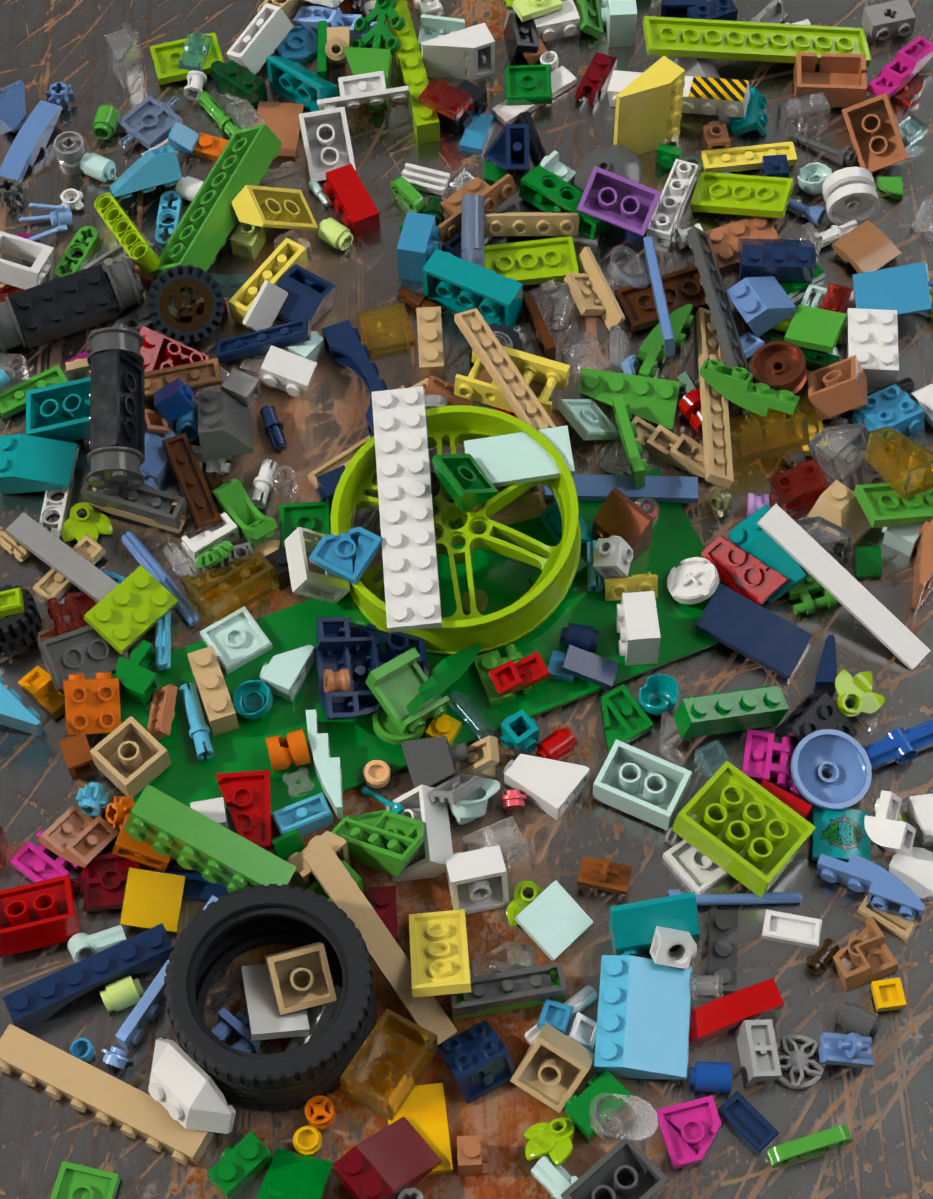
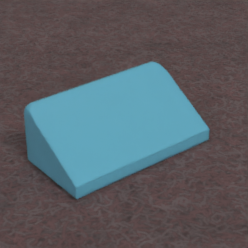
M323 792L271 812L280 836L293 829H297L301 838L334 824L332 811Z

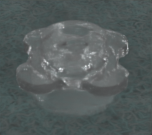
M301 767L297 772L284 774L283 782L287 784L288 794L291 797L303 796L313 790L314 783L309 780L308 769Z

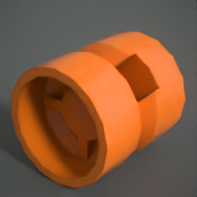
M303 729L288 732L285 738L281 735L265 738L273 772L286 770L290 764L298 767L311 763Z

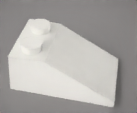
M345 107L299 114L310 181L313 179L317 182L326 181V172L348 164H352L356 171Z

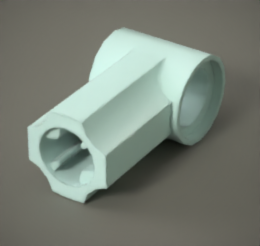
M118 925L91 935L77 933L69 939L68 950L74 962L77 963L127 939L122 926Z
M549 1154L543 1156L531 1169V1174L552 1195V1199H562L561 1194L579 1179L574 1175L571 1176L561 1165L556 1166Z

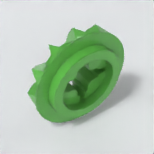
M230 541L216 543L197 555L194 563L197 568L203 567L206 569L212 567L231 554L230 551L233 549V545Z

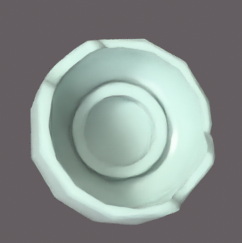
M819 162L810 163L803 168H799L798 175L796 176L799 187L805 193L811 195L822 194L823 182L832 174V169Z

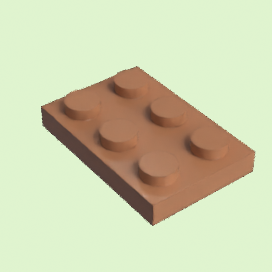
M753 216L705 231L709 235L720 274L739 268L738 238L780 239L768 217Z

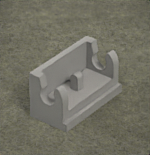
M772 1019L744 1020L735 1031L744 1087H753L760 1081H764L765 1086L770 1085L782 1076Z

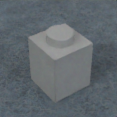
M235 368L229 376H225L222 380V391L250 410L262 394L259 379Z

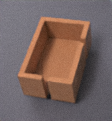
M796 52L793 71L794 106L850 107L865 101L867 92L866 54L822 53L819 72H815L817 53Z

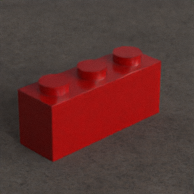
M352 164L326 172L325 192L328 197L332 196L336 212L342 214L344 226L351 230L354 237L380 229V213Z

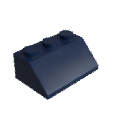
M738 238L739 282L745 277L774 276L778 283H812L816 270L815 246L811 240Z

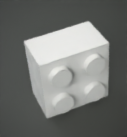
M654 591L622 593L621 604H617L616 630L617 633H620L619 654L620 656H625L626 666L658 663L661 636Z

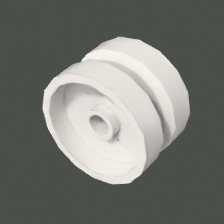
M846 167L835 171L826 178L822 185V193L831 222L840 226L856 220L859 225L873 218L879 211L880 202L875 190L874 178L870 171L861 167Z

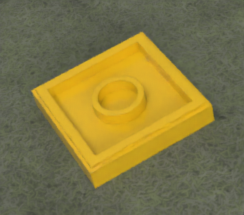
M129 868L120 925L150 929L163 923L167 932L176 933L185 876Z

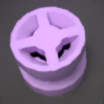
M748 493L747 518L764 505L769 506V494L756 496L754 493Z

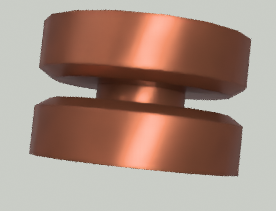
M772 341L762 345L755 351L750 362V371L754 373L753 383H764L770 388L779 391L788 390L800 397L804 395L808 387V373L805 356L799 347L787 341Z

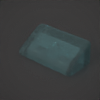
M457 691L450 692V707L479 740L489 735L494 736L497 733V729L466 694Z

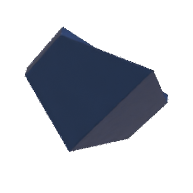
M506 124L483 157L506 171L530 170L529 124Z

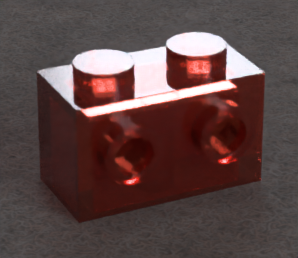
M816 458L810 461L804 460L798 463L796 467L787 471H779L772 478L768 479L770 490L778 506L785 510L786 513L817 500L829 487V483Z

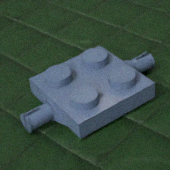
M149 95L117 121L118 128L127 134L119 140V145L126 149L132 142L136 141L150 149L161 143L168 137L175 122L183 124L182 118L173 112V109L181 104L180 99L173 96L167 103H163Z

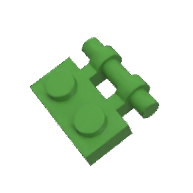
M810 574L809 577L786 592L789 600L800 598L802 602L793 605L795 615L802 613L808 615L815 613L816 609L826 606L827 608L836 607L837 603H839ZM822 591L823 597L812 600L811 594Z
M515 644L506 646L507 657L501 658L498 650L478 655L473 661L490 707L515 699V692L500 696L488 673L510 660L516 663L523 659L521 652L517 651ZM532 686L522 689L523 694H529L533 691Z

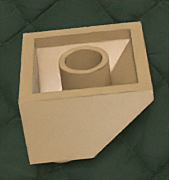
M835 480L820 495L801 528L815 539L818 527L840 536L837 539L846 543V551L844 550V553H846L870 529L871 525L854 492L838 480ZM824 521L844 530L849 534L848 538L841 536L840 531L830 526H826L827 528L822 527L820 522Z

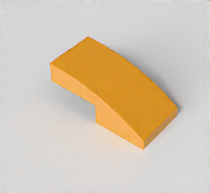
M37 665L18 681L21 688L55 720L65 713L64 691L56 693L50 674Z

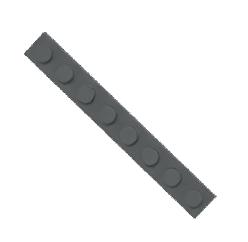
M693 226L687 231L690 240L689 247L693 251L695 257L694 264L701 277L699 281L706 294L705 301L711 311L710 319L716 328V339L721 345L722 359L726 366L743 367L750 372L709 235Z

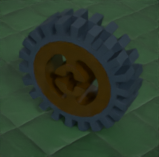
M176 265L177 267L166 269L167 271L159 274L158 278L153 281L148 293V312L152 323L164 336L177 342H197L203 337H208L212 331L216 330L218 323L221 322L222 314L224 313V297L219 284L210 273L205 272L200 267H193V265ZM182 287L196 289L204 299L201 312L196 311V298L190 302L191 307L189 309L183 307L179 310L180 315L191 316L190 320L177 319L168 309L170 296H175L176 310L181 307L182 299L188 301L193 297L192 293L188 291L181 292L180 289Z

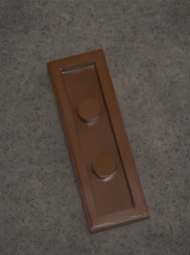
M531 291L523 293V313L544 358L555 361L556 346Z

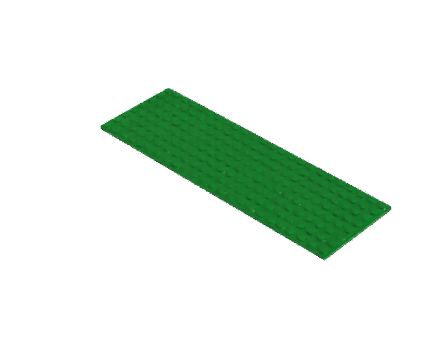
M659 468L648 470L649 475L647 476H664ZM578 501L579 514L591 532L593 519L605 501ZM634 502L638 506L644 504L640 507L642 510L646 504H651L658 512L657 518L653 521L651 546L630 564L628 577H632L635 574H647V572L658 575V598H655L661 636L658 663L626 666L625 656H620L619 654L620 633H617L616 630L617 604H621V600L605 601V588L600 592H595V586H593V591H588L587 571L574 578L565 598L541 625L519 640L510 643L515 644L517 651L521 652L523 659L538 651L548 669L553 650L566 653L567 649H564V643H560L562 627H568V622L591 626L593 630L599 631L596 652H589L619 663L613 685L719 644L720 642L695 629L713 594L700 603L689 605L674 600L667 588V577L674 566L677 568L681 565V561L688 558H704L701 552L705 550V547L680 503ZM650 508L645 512H651L652 514L650 516L652 517L653 510ZM539 517L506 525L545 545H557ZM586 543L581 545L580 557L583 559L585 563ZM464 545L455 546L454 549H462ZM484 548L476 549L472 553L476 607L479 613L485 616L515 603L530 590L532 585L529 583L528 578L539 568ZM437 554L442 618L452 616L456 612L457 606L449 557L445 554ZM466 563L456 564L462 608L463 613L469 615L471 607ZM719 577V584H722L727 587V585ZM348 592L336 604L312 598L256 619L255 621L270 640L273 648L228 675L220 665L232 703L233 693L237 687L248 680H261L260 672L266 663H270L273 656L307 645L316 647V618L346 617L350 618L352 623L367 626V624H372L361 613L350 593ZM201 640L172 651L171 667L168 670L159 671L155 664V659L148 668V670L157 673L160 683L159 689L169 684L178 687L174 707L175 716L172 721L170 736L158 741L167 749L172 765L149 785L190 807L191 802L223 797L215 774L270 770L271 812L323 792L311 754L306 710H317L319 734L328 733L330 758L340 757L342 793L366 784L363 769L372 760L386 762L390 767L391 774L408 767L402 746L387 743L374 732L372 722L374 712L356 719H326L324 708L320 705L315 663L292 702L273 694L272 709L266 716L258 720L245 719L236 712L239 728L213 736L197 688L205 723L211 731L209 738L214 750L212 758L206 759L204 753V760H199L194 740L190 739L189 736L190 725L179 688L187 683L190 690L189 684H196L187 654L207 648L208 646ZM506 646L491 650H498L501 658L508 656L505 649ZM491 651L478 653L477 656H478V655L485 654V653H488V652H491ZM426 652L430 677L432 676L430 672L444 658L450 655ZM472 663L465 673L441 696L442 698L448 696L450 699L445 714L462 722V728L451 746L464 742L468 744L500 731L501 723L508 716L516 714L521 709L529 717H535L606 688L575 676L573 683L547 678L532 685L533 691L531 693L523 694L522 690L515 692L514 700L490 707ZM119 683L121 724L132 716L147 730L152 699L147 707L136 703L123 693ZM432 717L427 720V725H426L425 731L427 730V728L429 727L430 723L432 722V720H433ZM303 729L311 763L298 767L290 764L286 770L273 772L265 738L281 735L285 738L288 732ZM424 731L423 735H422L420 738H418V739H425V738H427V737H425V731ZM102 733L103 738L107 737L110 733ZM143 790L133 797V802H137ZM225 803L229 830L237 833ZM170 857L169 862L174 861L176 859Z

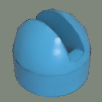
M78 1038L70 1045L69 1053L87 1063L94 1057L95 1050L93 1044L87 1038Z

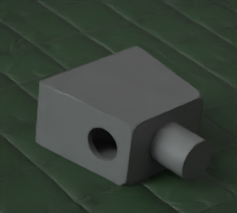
M446 736L401 742L414 788L421 784L434 787L458 774L455 762L470 758L465 742L450 747L448 737Z

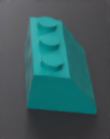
M269 55L266 58L270 90L292 103L304 104L306 111H320L317 105V100L340 96L339 88L334 83L322 79L316 73L303 68L299 63L293 62L286 57Z
M695 892L610 907L608 931L614 955L639 957V955L649 954L656 926L690 932L693 940L698 945L700 927ZM674 945L670 948V950L676 948L679 949L681 945Z

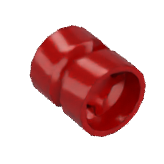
M695 388L683 396L678 403V409L687 420H690L689 423L698 435H703L700 388Z

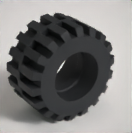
M5 585V587H1V586H0V592H1V591H5V590L14 589V588H19V587H21V586H18V585H16V586H14V587H12V585ZM21 587L24 612L5 616V619L0 620V655L3 652L5 654H12V651L17 650L19 652L24 646L28 647L32 644V640L37 639L39 636L38 632L42 629V619L34 598L26 588L22 589Z

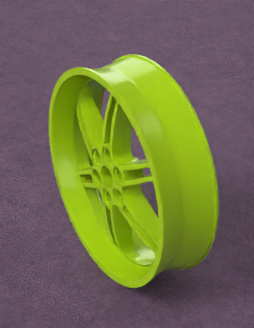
M468 405L440 406L426 409L429 449L437 447V455H443L444 445H450L451 454H457L456 446L464 444V441L524 432L549 454L561 473L559 478L495 487L498 491L496 496L479 505V507H482L481 510H471L465 515L455 502H448L452 498L441 483L439 494L433 497V511L437 513L434 516L435 536L440 537L436 540L437 554H445L449 557L457 609L452 616L442 618L443 627L399 632L425 639L426 652L453 655L477 643L482 647L479 653L491 651L519 640L536 629L557 609L570 589L578 569L581 554V530L575 483L567 464L554 445L531 425L514 416L490 408ZM374 436L356 452L338 482L330 516L331 534H334V536L347 533L349 529L353 528L354 517L360 509L371 508L379 511L378 485H374L377 481ZM543 484L550 489L558 504L562 519V539L558 545L548 546L489 518L533 486ZM478 530H485L483 534H475ZM464 545L462 549H454L455 546ZM484 548L542 570L538 580L530 590L512 605L485 616L481 615L477 610L472 567V553L476 549ZM382 561L375 569L365 570L356 585L349 582V593L361 613L373 625H376V628L388 632L386 603L383 598L385 588ZM466 563L471 607L469 615H465L462 608L456 564Z

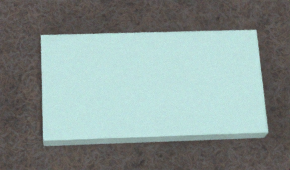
M568 426L537 430L554 445L567 464L571 475L575 476ZM524 432L464 441L465 454H471L494 487L560 477L561 473L553 459L535 440Z

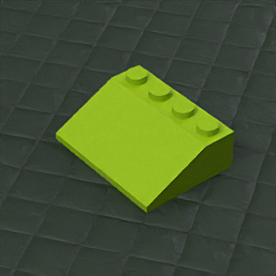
M726 761L678 813L672 831L758 897L762 898L809 839L816 827L730 762Z

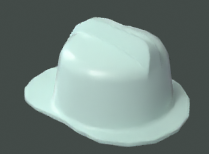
M482 778V787L457 803L449 804L450 811L456 817L458 824L463 825L485 815L488 799L500 790L501 785L497 780Z

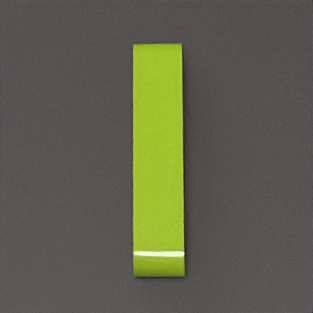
M110 193L100 195L94 202V207L119 243L144 273L148 274L155 271L160 265V258L116 199Z

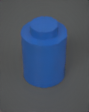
M696 1061L695 1067L689 1068V1085H695V1091L731 1093L732 1064L727 1062Z

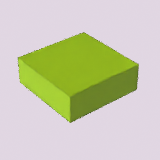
M21 587L0 592V618L24 612Z

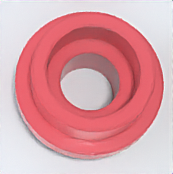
M517 789L504 791V796L499 797L500 803L503 804V809L508 810L525 807L524 801L527 800V795L521 794V790Z

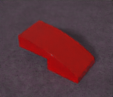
M538 651L516 663L510 660L488 672L500 696L528 688L551 677Z

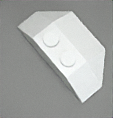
M162 1037L156 1039L148 1088L151 1097L158 1101L169 1112L170 1116L177 1120L185 1129L223 1134L232 1132L236 1111L232 1105L227 1104L224 1094L213 1079L173 1040L163 1039Z

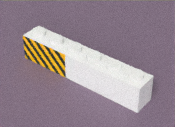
M613 70L607 89L610 107H616V95L643 72ZM685 76L681 113L745 118L750 99L748 80Z

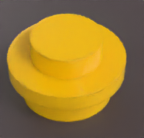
M303 1126L293 1136V1146L299 1154L314 1155L322 1146V1135L313 1126Z

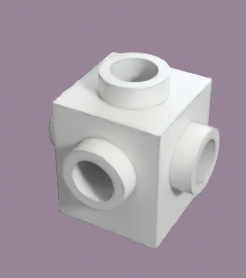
M620 536L598 539L597 547L593 553V568L604 579L628 577L630 562L633 560V549Z

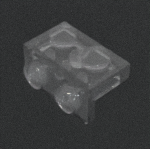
M293 161L284 162L279 168L273 170L268 169V173L258 184V186L298 189L302 193L309 191L304 169L297 162Z

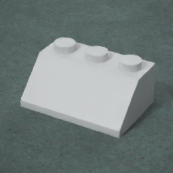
M421 784L391 801L394 804L400 803L404 806V811L400 815L423 821L425 824L423 842L417 854L398 877L392 875V881L435 878L446 872L444 856L453 855L447 802L440 803L439 800L436 802L430 801L429 792L434 789L433 787ZM385 805V810L392 812V808Z

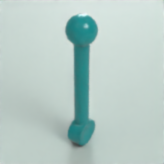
M368 785L361 787L362 795L373 797L392 808L394 813H403L404 806L402 804L392 803L371 791Z

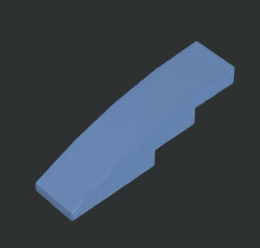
M40 100L9 148L0 167V178L16 179L17 184L21 185L28 166L33 167L40 149L45 150L62 111L61 106Z

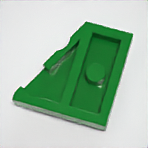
M624 684L601 696L608 752H610L616 739L628 744L653 729V722Z

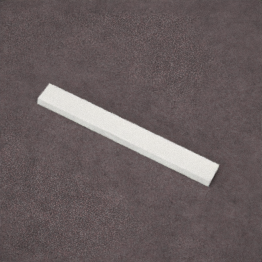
M777 504L756 523L910 670H913L931 651Z

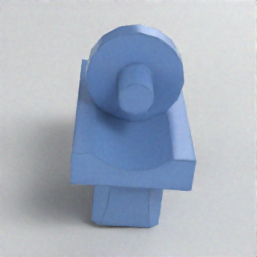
M223 1007L218 1012L219 1020L211 1031L223 1042L233 1035L237 1039L231 1046L233 1048L248 1053L260 1054L263 1051L260 1047L261 1040L251 1041L247 1014L241 1010L236 1015L238 1018L236 1019Z
M823 1032L820 1035L821 1046L818 1050L821 1064L863 1068L875 1066L871 1053L872 1037L860 1036L858 1033L853 1032L848 1035Z

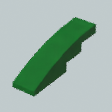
M477 643L444 658L430 672L432 676L418 689L420 693L406 706L409 713L414 715L442 696L471 666L482 648L481 645Z

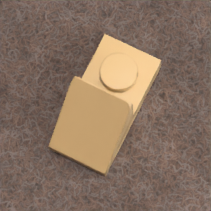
M489 735L467 747L470 758L455 762L458 774L476 775L482 778L496 777L495 765L499 763L498 739Z

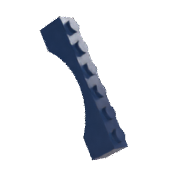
M348 319L322 328L321 332L324 338L325 349L331 361L353 372L362 380L369 391L370 404L365 417L367 432L371 438L374 436L371 392L388 389L384 379L380 380L378 377L379 371L376 363L369 360L370 354L365 344L361 345V336L358 329L353 328Z
M163 923L2 998L14 1026L25 1031L45 1022L66 1004L99 986L129 975L152 972L164 966L174 948Z

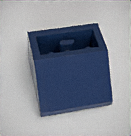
M297 264L282 276L277 285L288 292V296L277 315L287 322L309 318L312 327L332 308L336 285Z

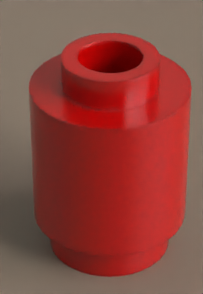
M564 727L562 730L557 729L539 742L536 754L541 758L561 761L574 751V747L578 743L572 732Z

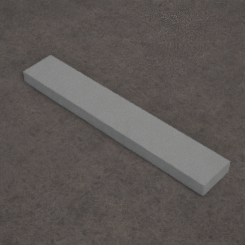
M24 512L5 529L9 536L97 603L119 585Z

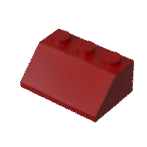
M69 875L0 891V957L67 942L73 935L81 933L78 911Z

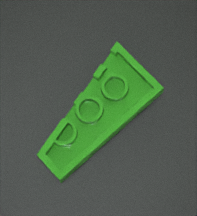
M582 368L578 393L612 407V397L622 395L625 405H630L632 415H637L651 424H660L673 432L681 382Z

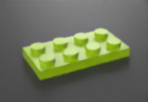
M701 172L690 202V209L694 212L784 219L794 187L793 178Z
M572 236L484 246L485 269L493 270L497 274L509 279H515L523 284V286L564 281L567 273H579Z

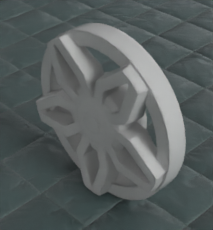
M795 1034L787 1035L776 1043L777 1050L782 1046L783 1053L785 1054L779 1056V1062L785 1061V1065H780L781 1071H789V1080L783 1076L777 1078L782 1085L791 1089L802 1090L812 1087L820 1080L825 1064H818L815 1060H809L813 1058L815 1052L819 1057L818 1049L820 1046L815 1040L804 1035ZM794 1041L804 1042L805 1044L799 1050L797 1043ZM787 1042L794 1048V1050H788ZM811 1046L813 1048L811 1053L806 1054L804 1050ZM813 1065L819 1071L811 1070L808 1066ZM804 1073L815 1076L812 1080L801 1083ZM794 1074L800 1075L797 1083H795Z

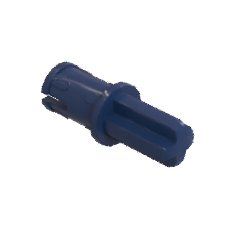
M266 405L260 409V415L265 424L264 432L269 436L273 449L281 452L287 448V442L282 431L284 426L282 422H279L275 407L273 405Z

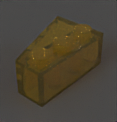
M889 426L870 432L865 460L902 499L933 488L932 451Z
M261 552L229 561L228 566L213 570V567L207 568L205 573L189 577V574L181 576L187 596L211 624L243 606L248 607L279 587L274 567Z

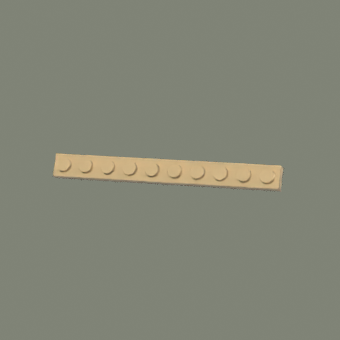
M699 307L695 316L700 371L705 360H718L724 365L725 363L722 359L721 345L716 339V328L710 319L711 311ZM699 374L705 480L715 485L730 488L734 482L728 399L718 393Z

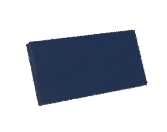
M719 584L695 626V629L786 680L791 676L813 636L811 633L722 584Z

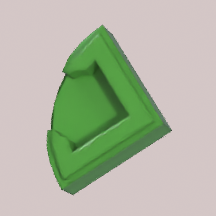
M878 177L877 185L881 191L891 195L890 198L903 199L902 177Z

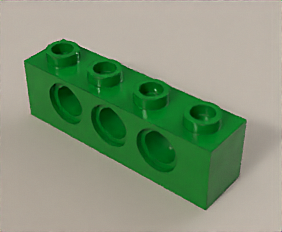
M538 165L521 178L519 197L543 212L579 213L578 233L585 238L594 240L610 228L609 223L576 211L583 192Z

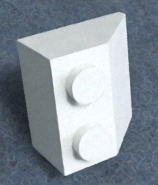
M500 845L444 856L453 910L465 909V915L505 907L510 904L507 871Z

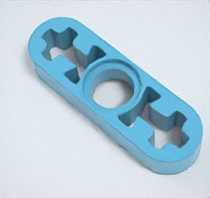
M166 191L160 197L154 237L156 246L161 251L181 220L183 204L181 195L176 191ZM170 201H173L172 209H169L168 204H170ZM166 218L175 219L171 224L163 223V220ZM165 233L169 234L167 241H164Z

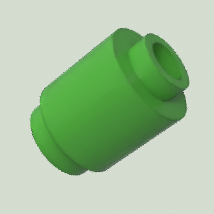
M102 105L98 108L92 124L93 134L98 139L108 140L114 135L117 121L120 118V113L115 107Z

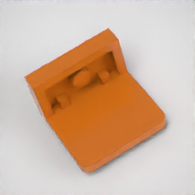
M97 672L96 677L85 678V673L68 674L69 679H63L66 731L69 735H77L83 732L85 734L111 733L121 725L119 678L112 676V672Z

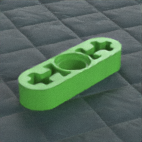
M84 226L77 231L55 266L57 279L83 270L82 267L87 264L100 242L98 231L95 227ZM75 252L83 253V256L78 259L71 257Z
M839 1125L777 1145L768 1150L767 1155L772 1167L778 1168L841 1148L851 1143L853 1138L847 1125Z

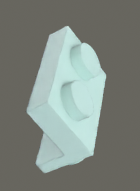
M422 14L418 36L420 50L421 42L465 29L466 20Z

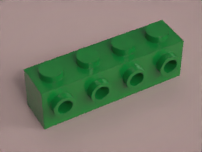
M765 685L753 690L738 689L724 694L715 692L702 697L688 696L681 701L673 714V718L681 739L775 726L780 723L789 707L780 686L769 687Z

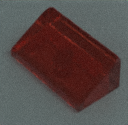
M830 283L820 309L847 314V309L851 307L853 302L854 288Z

